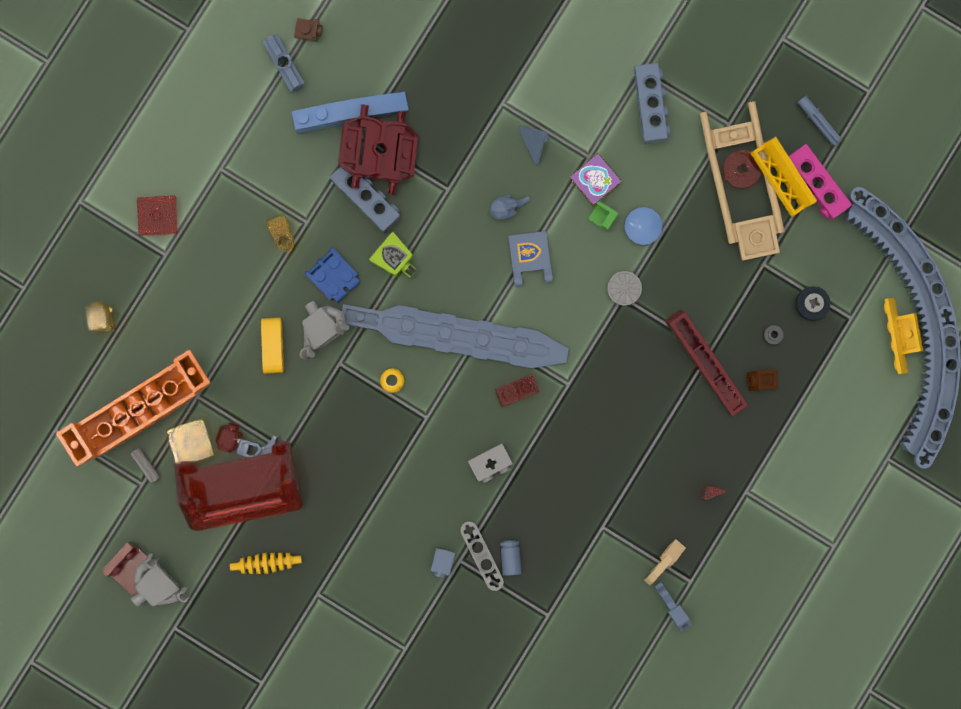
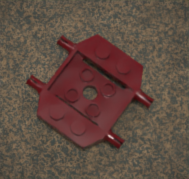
M361 105L360 116L343 123L338 166L352 175V189H359L360 178L366 177L389 181L388 194L396 195L397 184L414 176L418 135L408 124L404 123L406 112L398 111L397 122L381 121L368 117L369 105ZM363 128H366L362 163L359 165ZM377 144L384 146L385 151L383 154H379L376 151Z

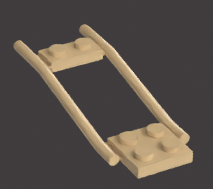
M755 101L748 103L752 122L711 130L707 112L700 113L729 244L738 242L741 261L780 253L776 234L785 232L776 192L765 175L764 178L773 215L732 224L715 153L717 148L754 140L756 141L757 148L764 143ZM761 150L758 153L762 160L766 161L767 155L764 150Z

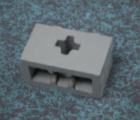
M503 444L468 461L478 482L482 480L483 483L493 479V474L498 471L500 474L511 469L510 465L513 464ZM488 459H491V461L495 460L497 462V464L494 465V470H492L491 468H486L485 465L488 464Z

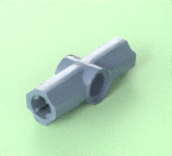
M278 35L266 38L263 44L290 92L302 88L305 83ZM287 59L289 61L286 67L279 66L281 60Z

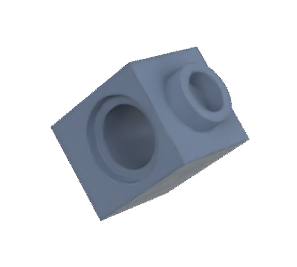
M436 548L431 567L434 576L445 578V575H450L455 552Z

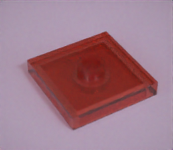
M175 195L137 197L139 236L178 234Z

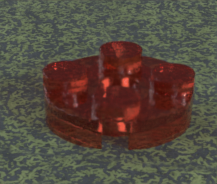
M738 150L729 155L723 164L724 179L735 188L744 189L751 187L760 178L761 169L752 157L751 151ZM741 164L745 165L744 168L747 169V172H743V174H740L739 170H737V167H740Z

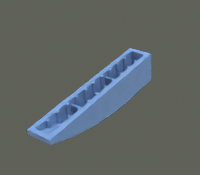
M405 92L383 94L292 111L295 130L297 134L343 125L344 122L360 116L361 105H369L368 117L370 118L396 114L398 111L406 112L409 111Z

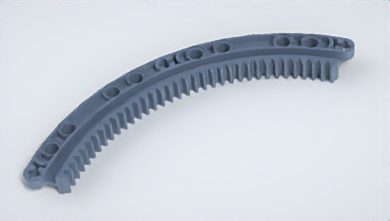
M857 187L849 194V200L853 205L845 215V222L852 220L851 226L857 224V231L863 228L862 235L870 234L868 240L875 239L873 245L880 244L879 251L885 250L883 256H890L889 263L895 262L892 268H899L896 274L903 275L900 281L907 282L904 288H910L907 295H913L910 302H916L913 309H918L919 311L916 312L917 316L921 317L918 320V323H922L919 330L924 331L921 334V338H925L922 345L926 346L921 351L926 353V356L922 357V360L926 361L922 365L926 371L921 372V374L926 376V378L920 380L925 386L919 389L924 391V393L918 394L922 398V401L916 402L920 408L914 409L918 415L912 416L915 422H910L909 425L913 429L906 430L909 436H903L906 442H900V446L903 450L915 455L914 463L918 468H929L946 438L959 391L961 358L955 311L938 267L922 241L887 204L866 189ZM861 192V197L864 199L867 197V200L865 202L862 199L855 200L856 196L854 193ZM876 208L882 209L883 217L876 215ZM893 224L899 225V233L893 231ZM923 264H926V265L929 266V268H930L929 273H924V272H923V270H922V265H923ZM933 285H937L939 287L938 294L933 293ZM947 313V317H941V314ZM946 337L952 339L951 347L945 344ZM947 360L953 362L952 370L946 367ZM941 409L946 412V417L943 420L938 415ZM932 431L938 433L936 441H933L931 438ZM926 453H931L926 457V460L928 461L927 464L923 463L921 465V460L919 459V457H924Z

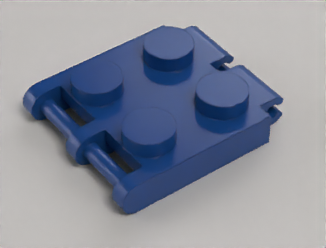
M331 247L329 249L330 252L321 260H317L318 263L309 272L306 271L305 274L330 301L334 298L339 303L347 295L344 288L347 287L351 291L360 281L356 278L358 276L357 272Z

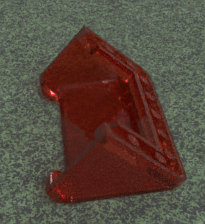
M289 440L276 442L272 446V453L200 468H197L190 461L174 464L178 505L191 530H206L292 512L303 507L302 494Z

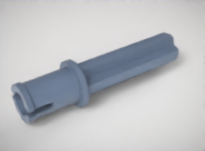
M807 95L797 103L808 115L807 118L813 121L832 145L837 144L841 140V137L818 111L819 107L816 108Z

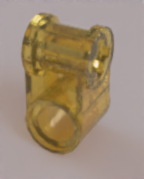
M281 214L266 220L267 227L276 246L283 252H290L294 248L295 242L285 215ZM283 239L287 240V246L282 244Z

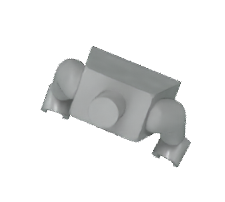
M315 301L305 306L310 316L302 322L304 326V348L300 351L302 359L307 361L308 356L314 358L315 353L312 351L313 349L324 348L338 336L344 335V332L349 329V325L346 324L342 311L332 306L319 308Z
M152 553L137 566L133 579L134 587L138 592L131 598L137 607L146 600L152 606H161L178 601L186 602L191 597V594H184L187 590L186 587H183L181 590L179 589L178 583L158 564V558L157 560L151 559Z

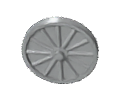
M621 271L611 277L608 282L607 291L613 302L618 305L627 306L639 299L642 285L635 274Z

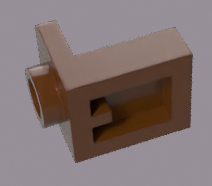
M297 18L294 38L317 42L318 36L321 37L323 30L319 19L312 21Z
M777 369L747 372L749 391L778 389Z

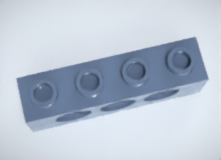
M658 63L636 65L634 76L643 144L665 142L667 136H670V127L665 122L668 112L667 106H663L665 89L661 87L660 80H663L662 68L658 67ZM652 81L655 87L649 89L646 87L645 82ZM653 99L657 102V106L652 108L648 105L647 101ZM657 118L660 125L652 126L650 119Z
M341 167L329 177L384 234L401 218L398 214L400 210L393 203L389 205L385 201L387 197L380 190L376 192L371 187L373 183L368 178L361 177L359 189H352L348 186V181L352 179V175ZM370 192L372 197L370 200L364 201L361 199L362 194ZM378 205H383L385 212L377 214L375 213V208Z

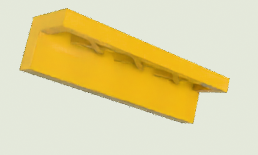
M776 137L768 140L751 152L752 157L791 217L817 201ZM761 150H764L767 155L766 161L762 160L758 154ZM770 167L776 169L777 177L771 174ZM781 183L787 186V193L783 192L780 188ZM791 199H795L799 205L795 210L791 205Z

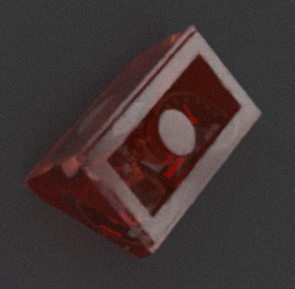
M702 486L699 500L705 501L725 494V489Z

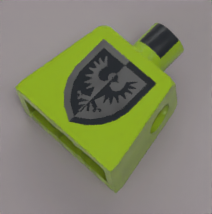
M393 232L369 259L372 264L395 277L402 271L410 278L417 270L409 263L413 258L412 253Z

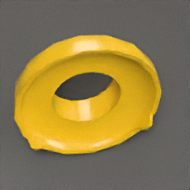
M394 368L385 370L380 378V385L386 392L390 393L399 392L405 382L402 372ZM390 375L397 377V383L394 386L387 384V377Z

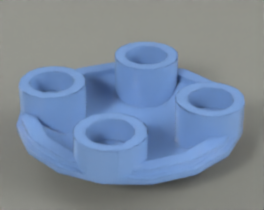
M646 207L636 208L630 212L624 224L625 232L629 239L642 246L656 241L661 235L663 227L658 213Z

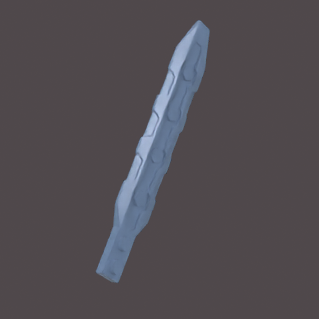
M343 304L342 312L344 313L347 325L377 330L392 343L427 347L445 353L454 352L483 360L492 359L526 368H537L567 362L569 348L537 330L495 325L493 322L483 320L474 321L457 318L455 315L420 311L418 308L402 305L377 311Z

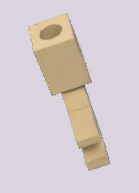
M676 539L671 542L660 556L661 561L651 570L644 581L651 585L668 566L671 567L677 561L686 547Z

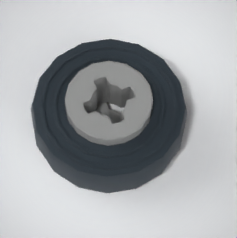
M807 287L796 298L797 311L806 320H820L830 310V297L820 287Z

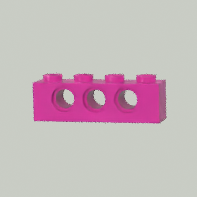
M807 144L789 156L817 201L815 203L821 208L820 212L825 219L828 218L831 221L852 205ZM802 164H806L809 166V173H805L801 170ZM813 179L821 182L820 188L813 186ZM825 194L832 197V203L825 202Z

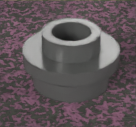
M769 326L764 332V338L769 344H778L783 339V331L779 326ZM772 331L777 333L776 338L771 337Z

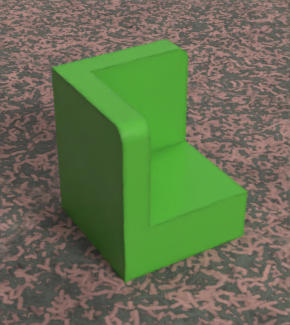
M599 201L588 220L603 230L608 231L618 213Z

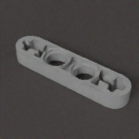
M471 521L465 522L461 526V534L487 587L492 591L500 590L504 583L503 578L478 527ZM465 526H473L475 528L472 531L474 537L478 534L480 538L474 539L469 543L467 539H471L468 533H464V530H466ZM475 542L483 544V550L480 553L472 550V545ZM484 559H489L492 562V567L489 570L481 568V562ZM496 569L497 573H493L496 579H500V582H498L499 586H491L490 582L492 579L490 575L486 578L484 574Z

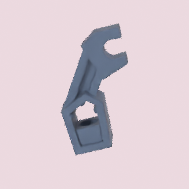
M273 436L266 446L261 447L258 443L241 439L236 453L253 460L277 453L280 454L286 449L288 440L283 439L282 445H277V437ZM250 445L258 448L255 455L248 454Z
M662 583L656 585V590L669 608L667 612L679 630L682 632L690 627L692 623L679 604H675Z

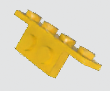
M895 298L885 299L884 311L888 316L887 329L891 333L892 338L891 349L895 355L894 367L898 374L908 373L905 354L923 351L917 313L898 316Z

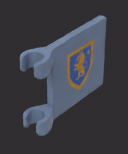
M546 231L508 236L515 287L522 286V272L538 270L544 271L545 283H551L553 277Z

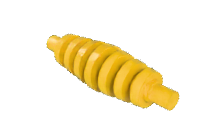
M263 553L261 560L260 554H256L255 561H253L252 556H248L247 562H245V558H240L238 563H230V571L239 570L241 574H246V569H248L249 574H254V568H256L257 574H262L263 568L264 573L269 574V567H271L272 573L277 572V566H279L280 571L284 570V565L291 569L293 564L302 563V557L291 556V553H286V557H284L283 553H278V558H276L275 553H270V559H268V554Z

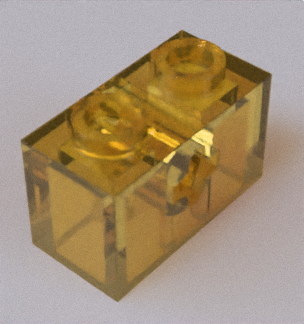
M102 302L90 303V307H85L89 331L100 333L115 330L112 307Z

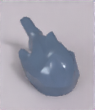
M510 194L498 197L491 203L490 213L496 220L511 218L517 214V211L514 209L516 207L521 208L523 204L530 201V197L513 199L510 198L512 196Z

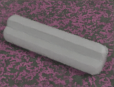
M137 448L132 451L131 456L149 482H156L160 477L141 449Z

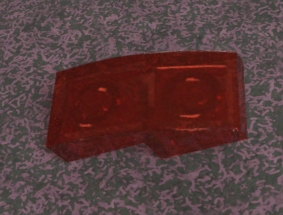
M533 374L494 389L501 407L539 392Z

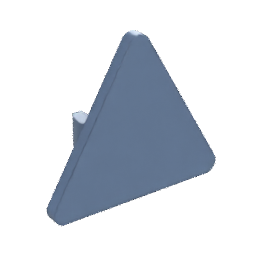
M520 126L519 131L535 165L539 164L544 142L549 141L548 133Z

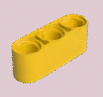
M262 318L263 373H283L282 319Z

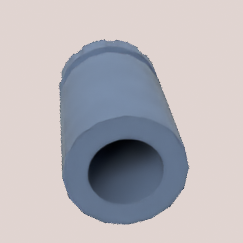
M508 540L500 542V546H502L503 575L522 574L519 541Z

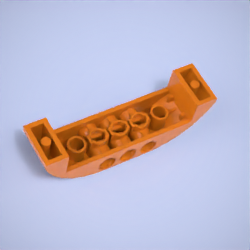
M191 350L175 358L172 365L79 423H71L56 433L76 467L128 441L192 400L210 385L211 382Z

